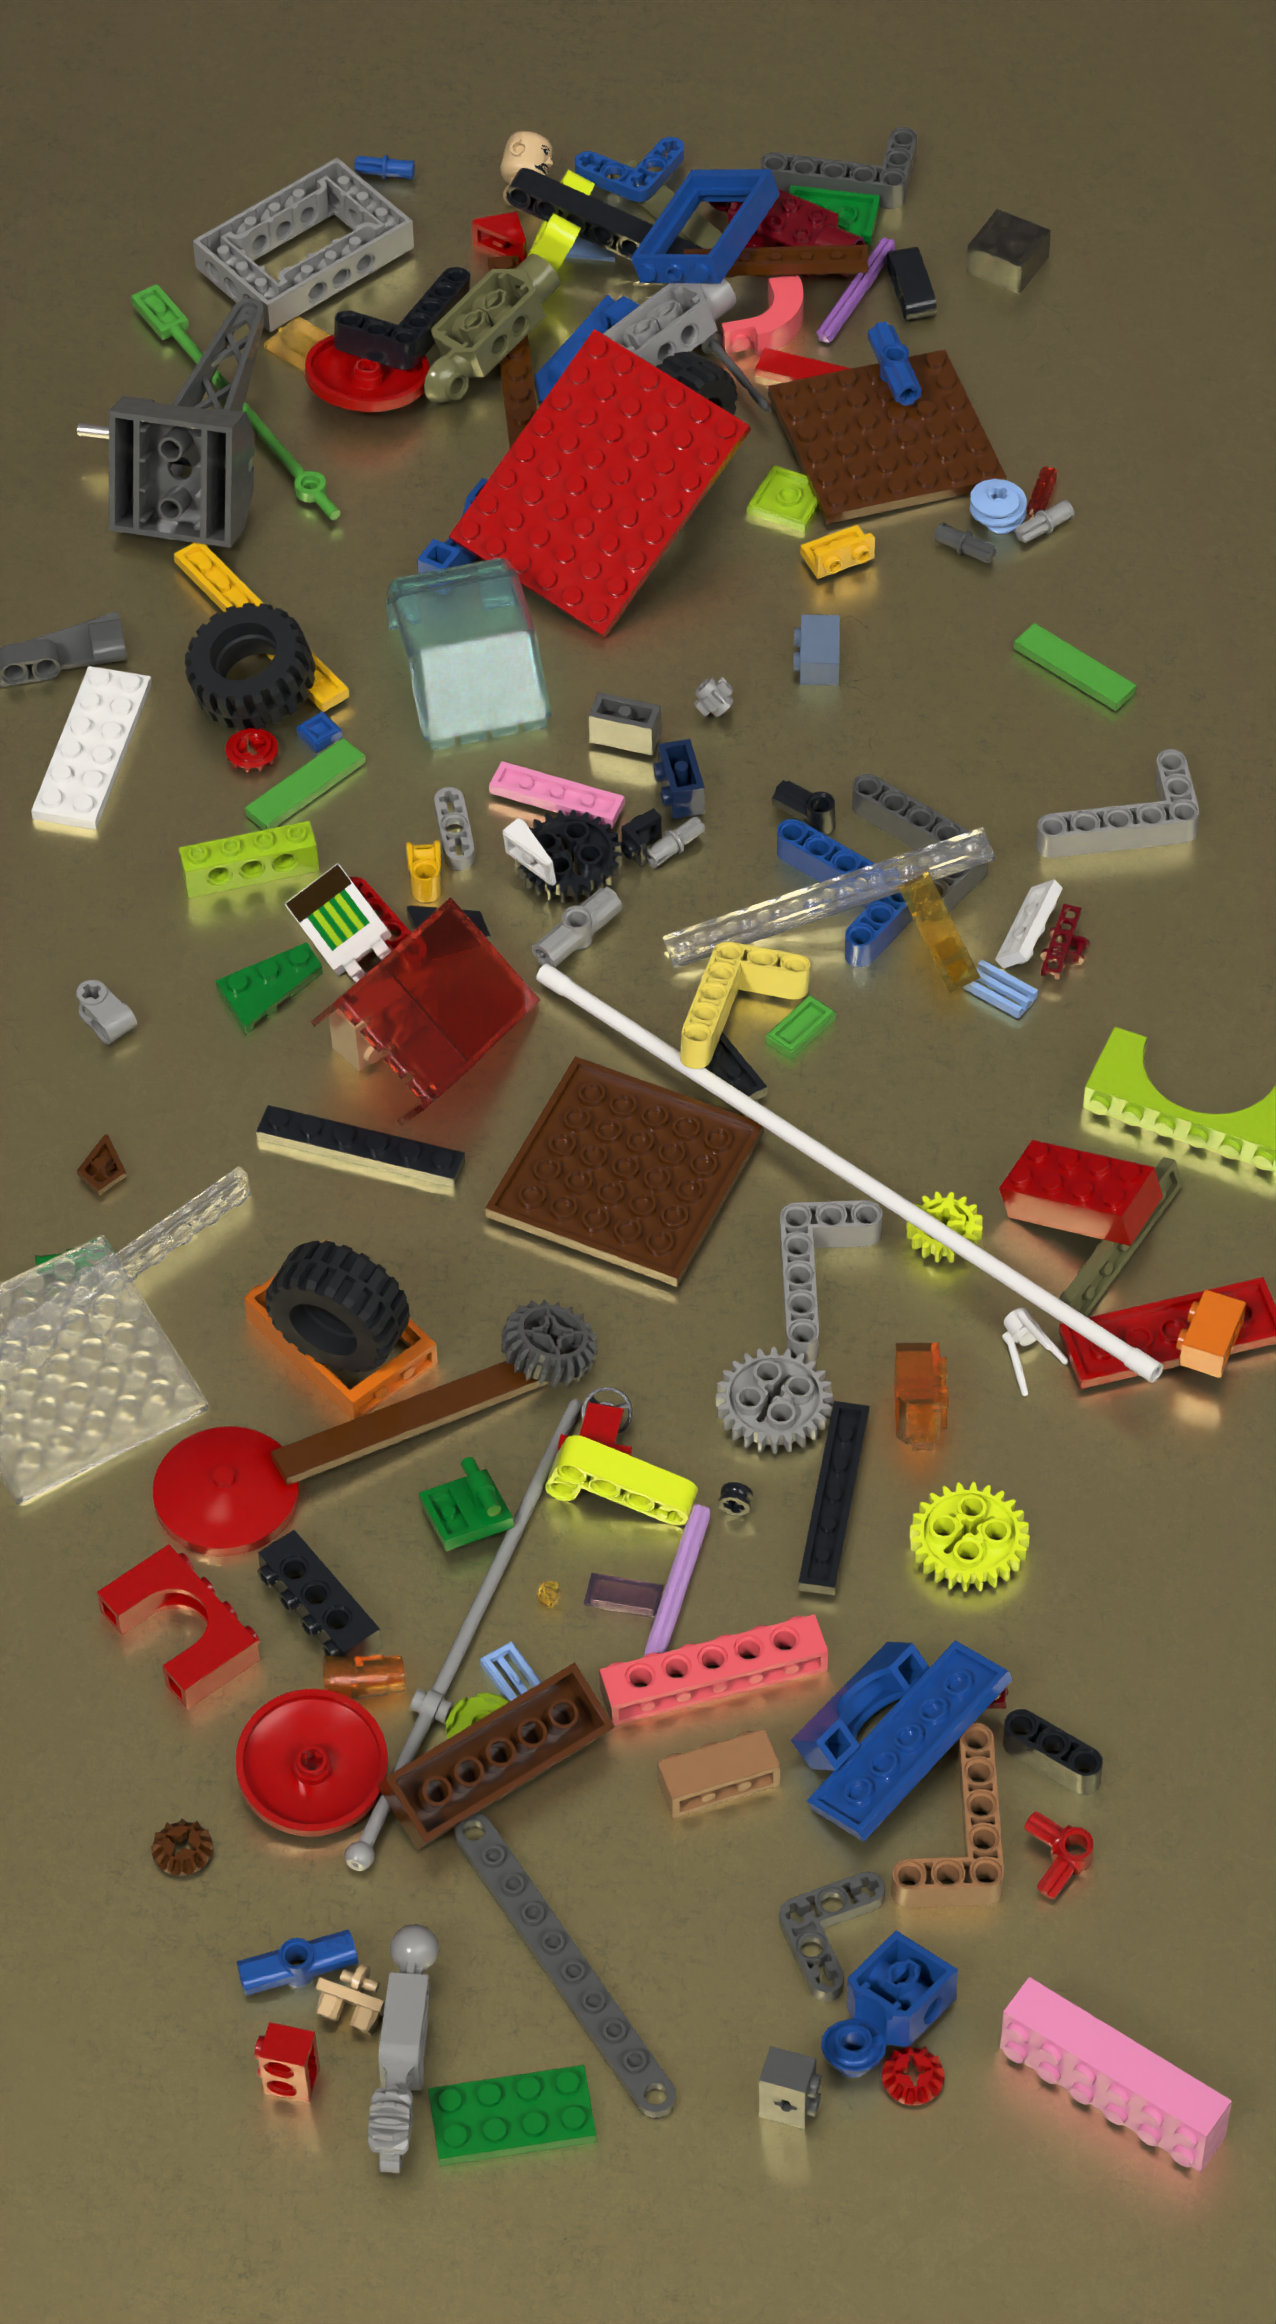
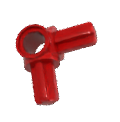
M1034 1812L1027 1819L1024 1829L1052 1848L1051 1857L1054 1861L1037 1884V1890L1044 1897L1054 1900L1072 1875L1079 1876L1082 1871L1091 1865L1094 1842L1087 1830L1070 1825L1062 1828L1041 1813ZM1073 1844L1083 1846L1086 1851L1081 1855H1072L1066 1849Z

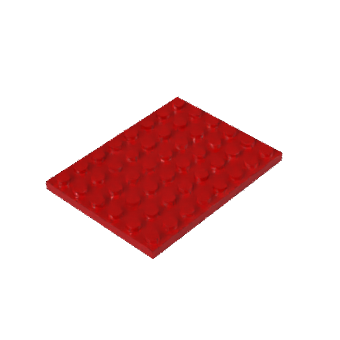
M594 329L452 530L449 538L587 628L606 638L751 431L750 425Z

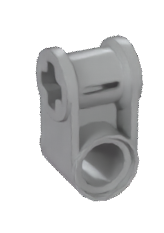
M87 980L78 986L76 993L80 1003L79 1016L97 1034L102 1042L109 1045L137 1026L136 1018L131 1009L124 1002L120 1001L102 982Z

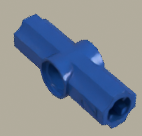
M886 321L876 323L872 329L868 330L867 337L880 365V378L888 384L895 402L901 403L902 406L911 405L916 399L921 397L922 389L909 362V349L901 344L894 326L887 324Z
M349 1929L310 1941L302 1938H291L285 1941L278 1950L236 1962L246 1996L286 1984L293 1987H304L310 1984L317 1975L359 1964L355 1944ZM295 1960H303V1961H305V1962H304L303 1964H301V1965H291V1964H290L291 1962H293V1961H295Z

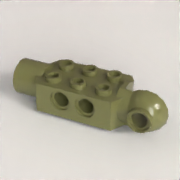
M530 254L515 269H491L431 328L432 335L442 357L434 362L425 378L424 390L429 401L445 403L462 398L469 387V378L485 377L545 317L541 304L560 286V278L557 272L545 259L536 254Z

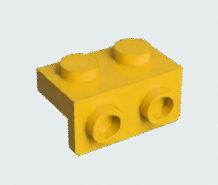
M854 525L800 545V554L816 578L819 579L874 559L875 537L872 533L864 535L860 527Z

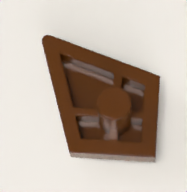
M107 1134L101 1138L77 1170V1175L99 1196L127 1177L120 1158Z

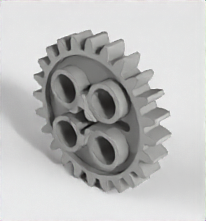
M772 1347L770 1355L765 1356L761 1349H758L757 1358L754 1359L745 1353L744 1364L733 1361L732 1372L724 1370L723 1381L717 1384L718 1419H723V1429H732L733 1440L744 1436V1447L746 1448L753 1442L758 1443V1452H762L766 1445H771L773 1454L777 1453L779 1445H784L785 1449L791 1452L793 1442H797L801 1447H805L806 1436L816 1440L817 1429L825 1430L826 1419L831 1418L833 1394L831 1393V1381H825V1370L816 1371L815 1360L804 1364V1353H801L795 1359L791 1358V1349H787L783 1356L778 1355L776 1347Z

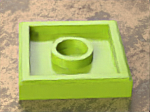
M772 465L747 505V514L802 532L806 531L819 510L818 501L810 490L807 476L776 465Z

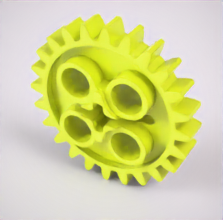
M958 1482L955 1492H951L949 1488L943 1486L942 1497L935 1493H930L929 1504L920 1502L919 1513L913 1514V1523L910 1526V1549L915 1551V1562L923 1563L924 1574L935 1571L934 1582L938 1583L942 1579L947 1578L949 1589H952L956 1582L962 1583L963 1592H967L970 1583H975L978 1591H982L983 1582L988 1581L995 1588L997 1587L998 1576L1008 1581L1010 1580V1570L1017 1572L1020 1570V1560H1026L1027 1548L1029 1547V1523L1023 1522V1510L1015 1511L1016 1501L1014 1499L1004 1503V1491H1000L993 1496L991 1495V1485H987L983 1491H977L976 1482H972L970 1489L964 1490L962 1484ZM972 1513L976 1514V1516H969L966 1514ZM939 1533H946V1534H949V1535H947V1536H942V1535H938V1534H939ZM997 1537L1000 1538V1540H993L990 1538ZM963 1557H970V1558H973V1559H972V1560H965V1559H962V1558H963Z

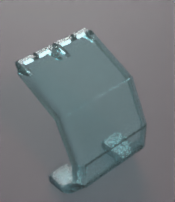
M496 558L398 577L389 583L385 597L387 624L390 630L399 629L408 659L422 736L425 741H430L432 751L455 746V736H460V743L463 745L487 740L486 730L490 729L492 738L518 734V724L521 723L524 725V732L547 728V718L551 717L552 714L536 632L520 579L509 560Z

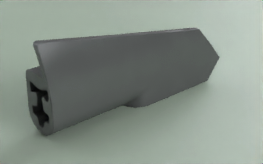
M112 612L31 640L2 646L0 648V687L50 680L55 678L62 670L127 661L119 613Z

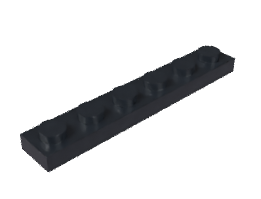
M270 1105L267 1106L256 1131L257 1140L453 1188H455L465 1163L464 1152Z
M834 1401L799 1576V1591L835 1596L870 1406Z

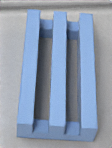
M982 959L978 962V968H973L970 971V977L966 976L962 980L963 989L1017 1019L1038 998L1037 989ZM977 981H979V982H981V983H983V984L989 986L990 988L994 989V991H992V990L988 989L987 987H985V986L979 984ZM1007 996V997H1009L1010 999H1012V1000L1018 1002V1003L1020 1004V1006H1019L1018 1004H1016V1003H1014V1002L1008 1000V999L1005 998V997Z
M511 1641L480 1658V1666L502 1696L508 1701H512L517 1696L492 1662L495 1661L519 1695L528 1690L503 1656L509 1655L532 1688L541 1683V1680Z

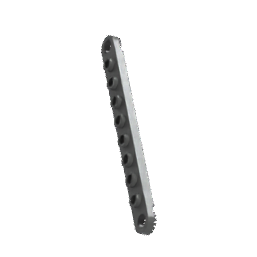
M475 1814L455 1827V1840L458 1847L463 1851L476 1874L625 2091L636 2103L639 2111L644 2113L646 2117H652V2119H655V2117L660 2119L664 2115H669V2112L673 2111L676 2102V2092L673 2084L491 1821L484 1815ZM473 1826L475 1828L479 1827V1829H483V1832H485L478 1840L467 1839L463 1833L469 1829L468 1827L473 1828ZM656 2089V2091H659L660 2089L661 2092L667 2095V2098L663 2103L654 2105L646 2101V2093H649L650 2090L654 2091Z

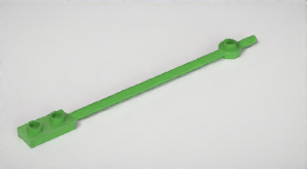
M156 284L131 295L132 306L162 340L173 336L194 362L198 364L204 353L185 332V330L189 329L188 319L160 286ZM217 369L211 381L218 390H221L230 383ZM245 402L242 412H246L254 431L295 478L294 484L297 498L308 503L316 502L331 520H336L341 512L326 495L325 477L316 471H305Z

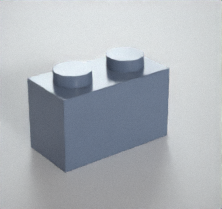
M801 615V628H794V647H800V652H794L793 671H800V685H839L840 615Z

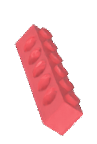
M815 1614L806 1617L795 1616L786 1622L770 1626L760 1625L750 1631L735 1635H721L715 1640L700 1644H686L677 1650L661 1654L650 1653L641 1659L626 1663H612L606 1668L599 1669L600 1691L609 1718L615 1726L828 1671V1649ZM780 1647H789V1648H791V1649H789V1650H780V1649H778V1648H780ZM745 1656H753V1657H755V1658H754V1659H744V1658H742V1657H745ZM710 1665L719 1666L715 1669L707 1668ZM675 1674L683 1675L680 1678H673L671 1676ZM641 1683L647 1685V1686H645V1687H636V1686H634V1685H636V1684H641Z

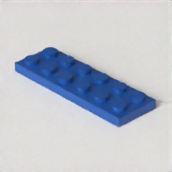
M955 1640L859 1743L860 1747L809 1797L807 1803L811 1810L864 1842L1013 1680L1009 1671Z

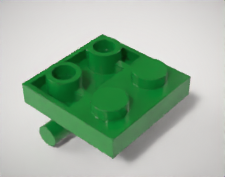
M467 1457L461 1462V1466L467 1476L419 1492L420 1504L445 1551L514 1527L513 1516L487 1469L481 1471L473 1457Z

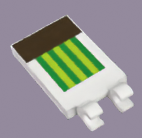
M336 864L285 903L334 972L340 976L347 971L358 986L369 979L358 964V961L374 950L385 966L396 958L385 943L392 934L339 864Z

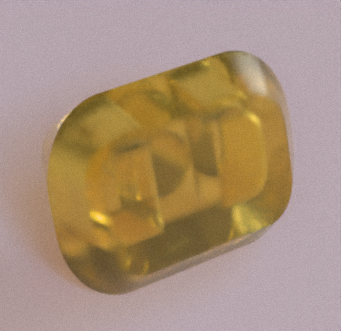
M551 1580L542 1582L537 1593V1601L545 1607L555 1608L560 1596L559 1584Z

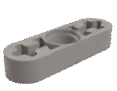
M445 787L437 791L434 796L435 814L444 858L447 866L451 869L465 870L470 868L475 861L474 843L463 793L459 789ZM446 802H452L454 812L448 813ZM452 824H458L463 827L457 833H451L446 830ZM461 844L463 855L457 856L455 845Z

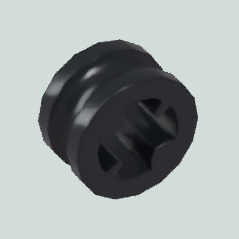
M726 1483L721 1487L718 1507L730 1515H746L751 1508L750 1502L753 1499V1491L741 1483Z

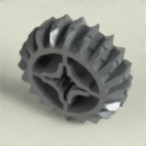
M545 1299L538 1305L531 1300L527 1306L520 1305L515 1313L512 1312L507 1318L501 1334V1352L506 1354V1363L514 1364V1373H525L526 1381L534 1378L538 1380L539 1385L549 1382L555 1388L561 1382L568 1387L572 1381L579 1382L584 1374L591 1370L598 1352V1346L596 1345L597 1334L593 1333V1324L585 1323L584 1314L575 1315L573 1313V1307L568 1309L562 1308L559 1301L555 1305H549Z

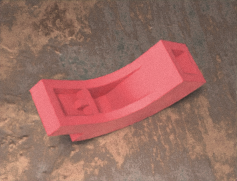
M799 274L768 279V301L770 308L765 313L753 318L721 324L722 348L727 354L755 349L757 356L760 357L765 347L779 350L793 340L803 322L804 292Z

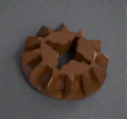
M181 1818L179 1822L174 1824L166 1822L164 1829L160 1832H155L151 1849L153 1859L161 1870L175 1876H186L194 1874L206 1866L213 1853V1842L209 1830L201 1827L198 1821L191 1823ZM188 1838L190 1849L183 1848L180 1852L176 1853L174 1843H182L184 1839L187 1840Z

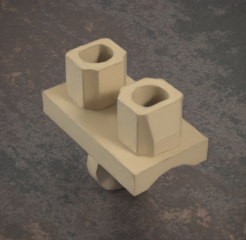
M360 1964L355 1973L345 1969L342 1971L340 1980L351 1984L350 1988L319 1978L316 1989L321 1994L316 2013L319 2016L338 2022L345 2003L353 2005L356 2009L350 2026L359 2031L372 2034L380 2017L384 2015L385 2001L363 1993L365 1990L377 1993L380 1982L369 1978L370 1966Z

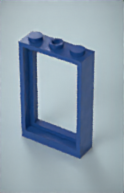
M691 170L631 257L640 283L720 284L780 195L772 170ZM700 202H743L708 255L666 254Z

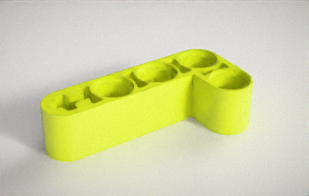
M579 1435L568 1436L555 1456L545 1486L547 1493L559 1500H574L582 1488L650 1517L677 1526L686 1524L698 1491L697 1486L684 1477Z

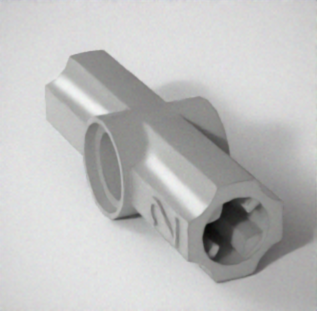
M609 887L599 888L580 906L576 905L567 908L562 914V921L532 946V953L537 958L539 964L542 966L550 964L555 968L575 950H583L589 947L593 940V934L622 910V902L617 897L616 892Z

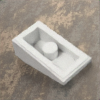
M520 817L502 830L506 853L553 886L556 884L553 861L524 820Z

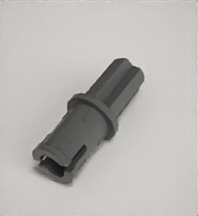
M944 522L940 523L935 531V542L957 550V553L961 556L967 554L985 563H990L996 554L994 545L974 537L970 531H960Z

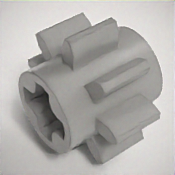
M709 677L695 689L694 694L698 698L694 701V706L704 717L710 712L715 717H718L733 704L734 700L730 697L733 693V688L723 677L717 682L713 677Z

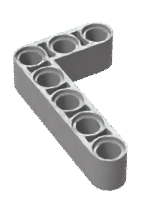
M1175 749L1163 750L1158 754L1155 771V787L1159 799L1157 802L1043 815L1037 824L1036 849L1038 853L1047 858H1057L1191 842L1197 835L1199 806L1185 755Z
M868 1200L799 1202L788 1204L781 1210L780 1249L786 1350L791 1349V1358L795 1359L798 1355L804 1353V1364L816 1360L819 1353V1320L814 1248L868 1247L878 1243L882 1236L883 1212L877 1203Z

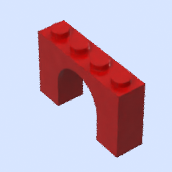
M170 1544L97 1591L100 1612L122 1636L149 1617L167 1609L189 1610L199 1615L207 1623L204 1634L195 1644L162 1665L166 1686L187 1710L260 1661L258 1651L260 1640L256 1632L249 1625L244 1627L238 1621L237 1613L231 1604L227 1601L222 1603L216 1596L215 1589L206 1577L200 1578L194 1572V1567L189 1558L182 1552L178 1554Z

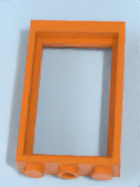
M274 1277L262 1285L255 1286L244 1297L246 1318L351 1420L369 1414L438 1364L436 1343L409 1318V1323L400 1336V1339L409 1348L350 1389L325 1364L322 1365L314 1361L315 1358L308 1354L304 1355L297 1350L298 1347L293 1343L289 1344L283 1338V1333L280 1330H276L272 1324V1318L268 1316L265 1300L266 1291Z

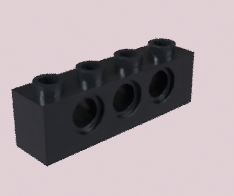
M295 1530L258 1552L260 1568L257 1572L261 1581L268 1588L273 1586L279 1593L282 1605L289 1613L294 1611L297 1614L306 1634L310 1638L316 1637L321 1642L322 1650L329 1661L332 1663L337 1661L347 1672L382 1649L380 1628ZM294 1576H300L298 1579H290ZM314 1601H323L319 1604H312ZM335 1626H344L341 1629H333Z

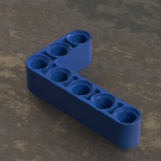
M788 819L781 822L777 827V855L783 862L865 908L846 930L845 959L850 965L855 967L870 965L913 920L915 916L916 892L914 886L802 821Z

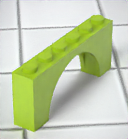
M1114 1027L1085 1086L1083 1108L1091 1110L1095 1114L1106 1115L1124 1121L1128 1125L1138 1126L1156 1132L1161 1136L1189 1143L1196 1148H1204L1222 1154L1226 1158L1237 1159L1255 1165L1259 1169L1276 1173V1085L1261 1101L1240 1111L1225 1114H1208L1188 1110L1165 1098L1150 1082L1143 1064L1146 1055L1147 1037Z

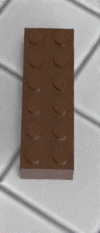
M574 1662L386 1776L377 1786L418 1851L465 1820L480 1813L599 1740L615 1726Z

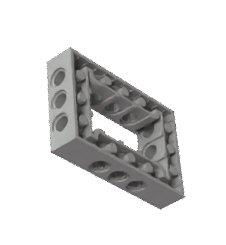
M335 158L194 239L195 266L236 303L244 299H255L261 302L265 315L264 327L271 332L413 249V223L409 217L338 158ZM333 214L354 230L338 240L335 238L331 241L330 245L314 254L311 252L307 255L306 259L290 268L287 266L282 269L278 274L279 282L266 273L265 267L262 265L258 266L253 262Z

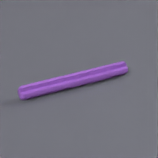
M884 237L868 257V273L856 274L816 331L820 342H832L887 263V251L896 250L893 239Z

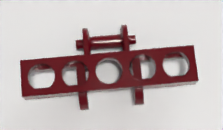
M1063 904L1056 927H1052L1048 931V937L1051 939L1049 948L1043 949L1040 955L1041 959L1044 960L1041 976H1046V974L1055 975V979L1059 980L1066 963L1073 965L1084 964L1085 958L1082 952L1089 948L1090 942L1084 937L1074 935L1081 916V907ZM1068 911H1072L1075 913V917L1067 918L1066 914ZM1063 924H1069L1071 929H1062ZM1069 947L1076 948L1075 952L1068 951ZM1050 962L1058 965V968H1049Z

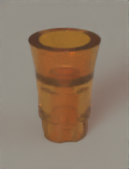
M384 1654L347 1657L323 1655L322 1665L325 1690L343 1694L353 1700H360L370 1697L388 1696V1692L397 1693L406 1689L405 1668L401 1655L385 1657Z

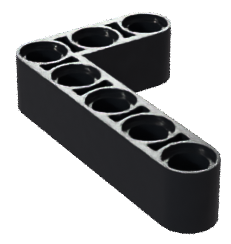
M460 267L446 269L399 325L355 311L337 313L334 320V347L342 352L397 369L407 370L414 368L436 343L431 328L470 291V272Z

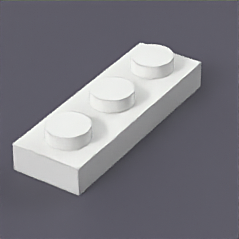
M1055 879L1030 888L995 960L1003 969L1016 964H1024L1032 957L1033 948L1038 938L1043 934L1045 923L1050 913L1056 908L1057 899L1063 889Z

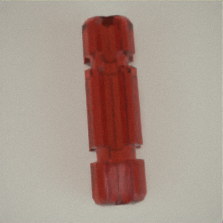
M1044 466L1040 470L1039 478L1036 481L1031 499L1027 505L1026 513L1030 518L1035 517L1036 512L1039 510L1045 511L1044 507L1048 504L1053 490L1052 486L1055 485L1057 479V470L1054 467Z

